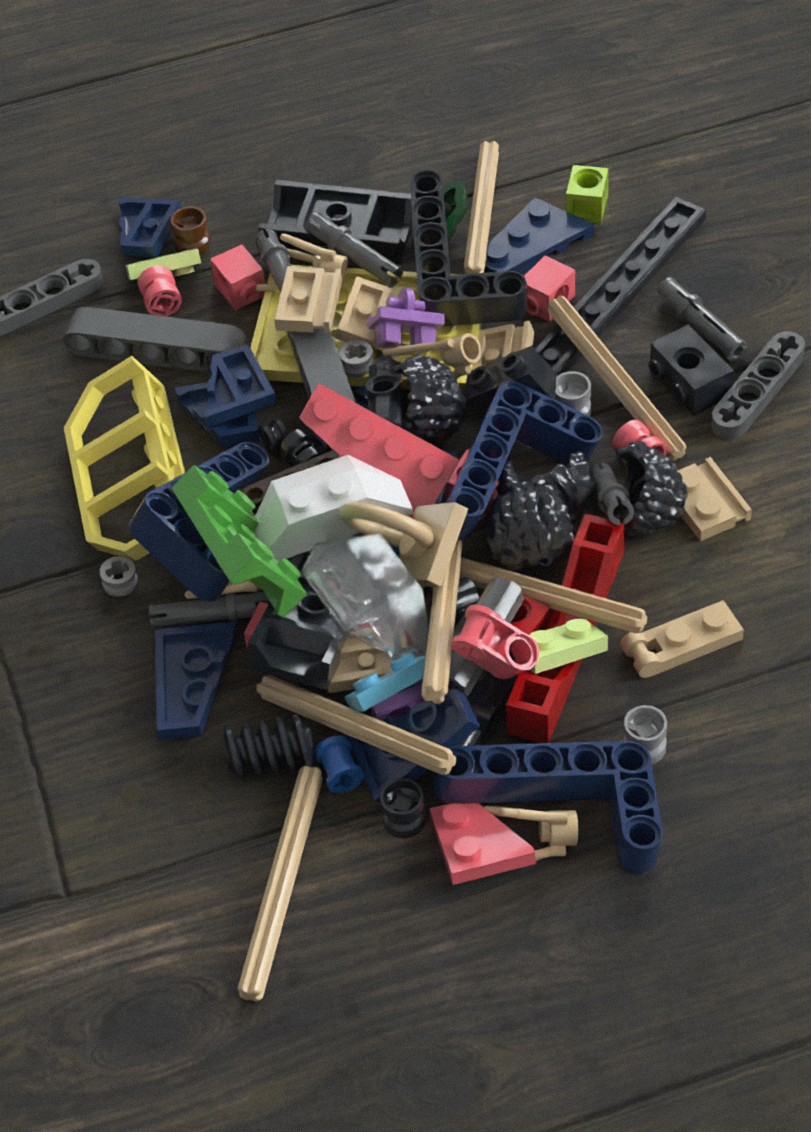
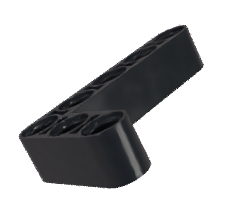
M422 170L413 174L410 178L418 299L425 302L424 312L444 314V326L442 327L509 322L524 317L528 308L527 281L521 273L516 271H500L462 275L450 274L442 178L437 172L432 170Z

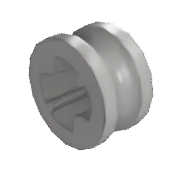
M357 339L350 340L339 349V357L346 375L361 377L369 373V366L374 364L372 346L368 342Z
M115 556L107 559L101 565L100 578L102 586L109 595L116 597L125 596L136 589L138 576L133 561L128 557ZM123 573V578L115 579L114 575Z

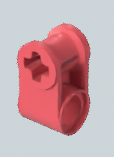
M469 605L465 612L467 620L460 635L455 636L451 642V648L454 652L467 660L473 661L499 679H509L535 666L539 658V648L536 641L530 635L508 623L488 607ZM509 650L513 653L515 662L511 659Z

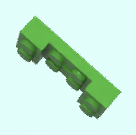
M193 465L172 487L173 492L229 581L238 584L249 580L264 591L277 613L284 618L307 595L297 580L301 576L300 572L285 558L277 561L272 551L263 542L258 540L254 531L259 523L252 512L255 508L253 502L239 490L234 494L229 491L227 483L215 472L210 471L206 474Z

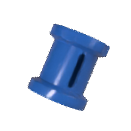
M341 735L325 739L318 744L314 751L316 761L323 765L328 775L326 785L332 793L352 791L365 778L363 769L354 763L351 756L352 744L350 740Z

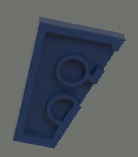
M237 621L155 629L156 719L159 740L202 735L239 632Z
M456 689L449 690L444 696V701L440 704H435L433 701H424L412 706L408 714L396 719L387 717L380 720L443 747L457 746L480 727L465 694ZM347 735L358 763L363 769L372 796L379 803H381V790L388 782L397 778H408L415 781L428 770L425 767Z

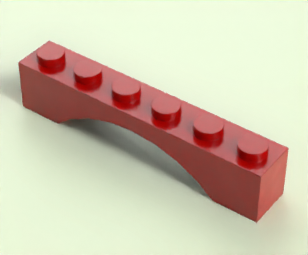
M588 514L584 515L572 544L562 586L607 598L624 555V523L620 522V525H616L609 519ZM553 610L546 630L565 625L573 619L584 618ZM588 620L590 623L596 626L597 622ZM582 659L537 674L529 669L518 675L506 704L508 735L538 743L550 742Z

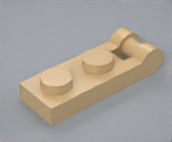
M724 600L642 633L630 632L621 639L620 646L626 656L633 657L635 660L633 666L641 678H648L743 640L744 629ZM652 649H656L658 653L655 654L654 652L649 651Z

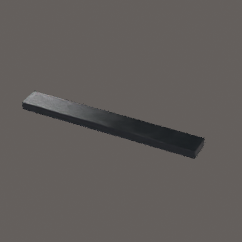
M675 197L574 306V309L597 337L606 330L706 219V209ZM559 324L535 348L557 373V376L567 372L583 355Z

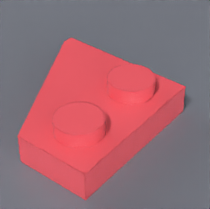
M449 803L429 808L431 821L453 885L536 864L534 848L479 803Z

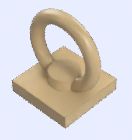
M349 502L340 508L339 515L346 525L357 532L383 543L399 547L400 555L390 582L403 588L415 586L437 587L443 583L468 508L455 502L422 505L416 507L413 518L380 506L362 502Z

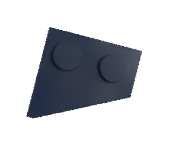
M248 343L212 355L211 378L208 380L207 408H204L203 413L207 428L277 404L275 392Z

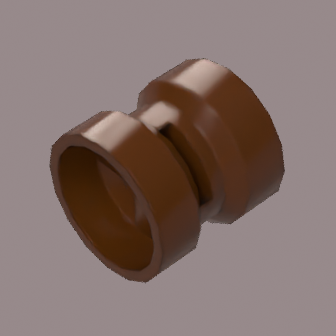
M194 206L183 207L175 211L171 216V226L175 234L176 250L182 252L196 248L199 251V255H202L210 247V236L207 231L205 212L199 207Z

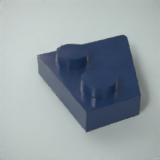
M120 197L118 200L122 217H119L122 231L120 240L125 256L157 258L173 231L171 216L175 211L183 208L180 200Z
M208 382L175 388L178 403L222 447L260 440L255 412L207 428L203 413L204 408H207Z

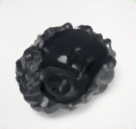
M417 354L414 358H406L404 362L393 367L395 374H403V376L407 377V382L410 386V393L408 394L410 404L405 414L407 421L403 424L404 430L433 446L448 440L454 433L459 431L467 415V399L462 394L456 376L450 367L440 363L435 358L425 357L421 354Z
M643 441L631 442L628 444V447L618 448L616 455L622 458L626 465L625 483L623 486L629 492L630 496L627 498H630V503L634 509V516L627 524H624V533L630 536L635 535L638 539H643L656 535L658 532H662L667 527L674 525L676 520L683 515L685 501L688 497L687 485L683 483L682 475L678 472L675 463L663 453H659L657 449L647 446Z
M580 451L571 453L568 464H558L551 471L545 474H538L535 477L519 476L514 471L512 462L506 461L498 479L499 484L496 487V491L500 496L511 492L515 486L524 490L528 485H533L534 487L537 484L551 485L558 492V497L562 499L563 504L568 507V514L571 515V524H573L577 518L582 516L583 509L587 507L589 497L592 494L593 479L590 474L591 467L584 459L585 454Z
M537 484L534 487L533 485H528L524 490L515 486L511 492L498 497V502L494 504L493 510L490 512L491 520L485 532L487 534L486 540L489 543L488 549L492 552L491 555L494 561L499 562L503 569L530 576L533 568H548L557 562L565 551L572 548L574 542L573 525L571 524L572 517L568 514V507L563 504L562 499L558 497V492L553 486Z

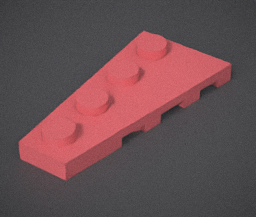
M320 383L317 384L299 417L305 425L339 456L350 455L401 480L413 513L417 506L436 504L459 462V459Z

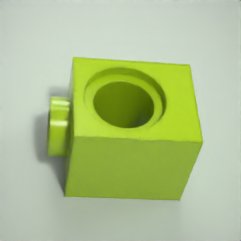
M573 165L566 192V212L590 223L602 224L608 198V168Z

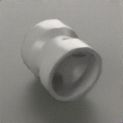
M568 371L558 375L556 379L555 400L590 416L591 401L589 398L591 396V382L589 378L575 371Z
M642 705L634 707L626 714L624 719V741H633L643 745L649 751L652 764L660 761L666 753V716L660 709L653 706Z

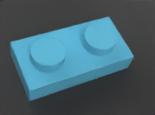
M413 653L406 654L390 663L392 671L378 678L377 674L373 673L355 682L353 686L356 691L345 696L349 707L359 712L365 711L423 679L426 656L415 658Z

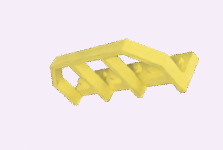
M131 356L88 383L64 426V432L86 541L99 551L128 557L131 560L137 561L149 554V552L135 539L126 544L102 537L98 517L153 484L158 488L184 474L185 470L165 387ZM132 379L134 390L131 393L135 403L138 405L139 413L83 446L82 435L104 395ZM144 433L146 439L144 450L151 463L94 497L88 466Z

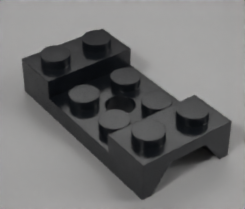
M284 180L275 181L271 215L267 224L260 223L258 231L263 230L266 238H269L266 229H271L276 232L280 244H283L288 249L297 250L298 247L280 239L281 234L296 237L313 245L328 246L304 230L306 221H309L318 228L320 227L318 223L310 218L311 214L318 211L337 226H345L350 229L352 236L395 264H401L411 233V194ZM336 214L344 215L341 218H333Z
M310 550L295 555L291 561L301 574L297 580L307 595L284 618L277 613L272 603L269 602L248 641L246 669L327 690L340 664L341 650L359 613L365 612L375 592L378 564L369 563L354 576L323 569ZM311 607H313V608H319V609H321V610L314 611V610H310V609H311Z

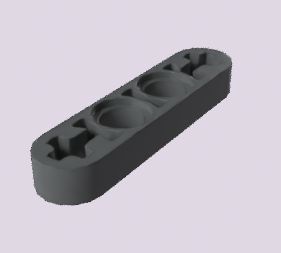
M81 259L0 296V337L99 290L103 285V276L99 263L92 259ZM53 288H61V289H63V290H62L60 293H58V294H54V295L45 294L49 289H53ZM20 303L31 304L28 308L23 310L13 309L17 304Z
M783 331L772 337L714 407L711 430L715 436L723 440H735L744 435L801 365L805 352V340L802 336L795 332ZM781 351L785 352L783 354V359L780 358ZM764 369H771L777 372L778 375L767 378L761 376L758 372ZM743 393H753L759 398L755 401H744L739 396ZM734 411L736 412V421L731 420L734 416Z

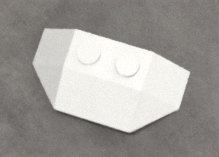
M345 455L271 481L255 516L259 524L254 534L258 540L263 542L272 551L274 558L280 561L282 558L287 559L358 534L359 532L350 528L340 518V508L346 503H368L393 510L405 516H410L414 513L401 480L350 455Z

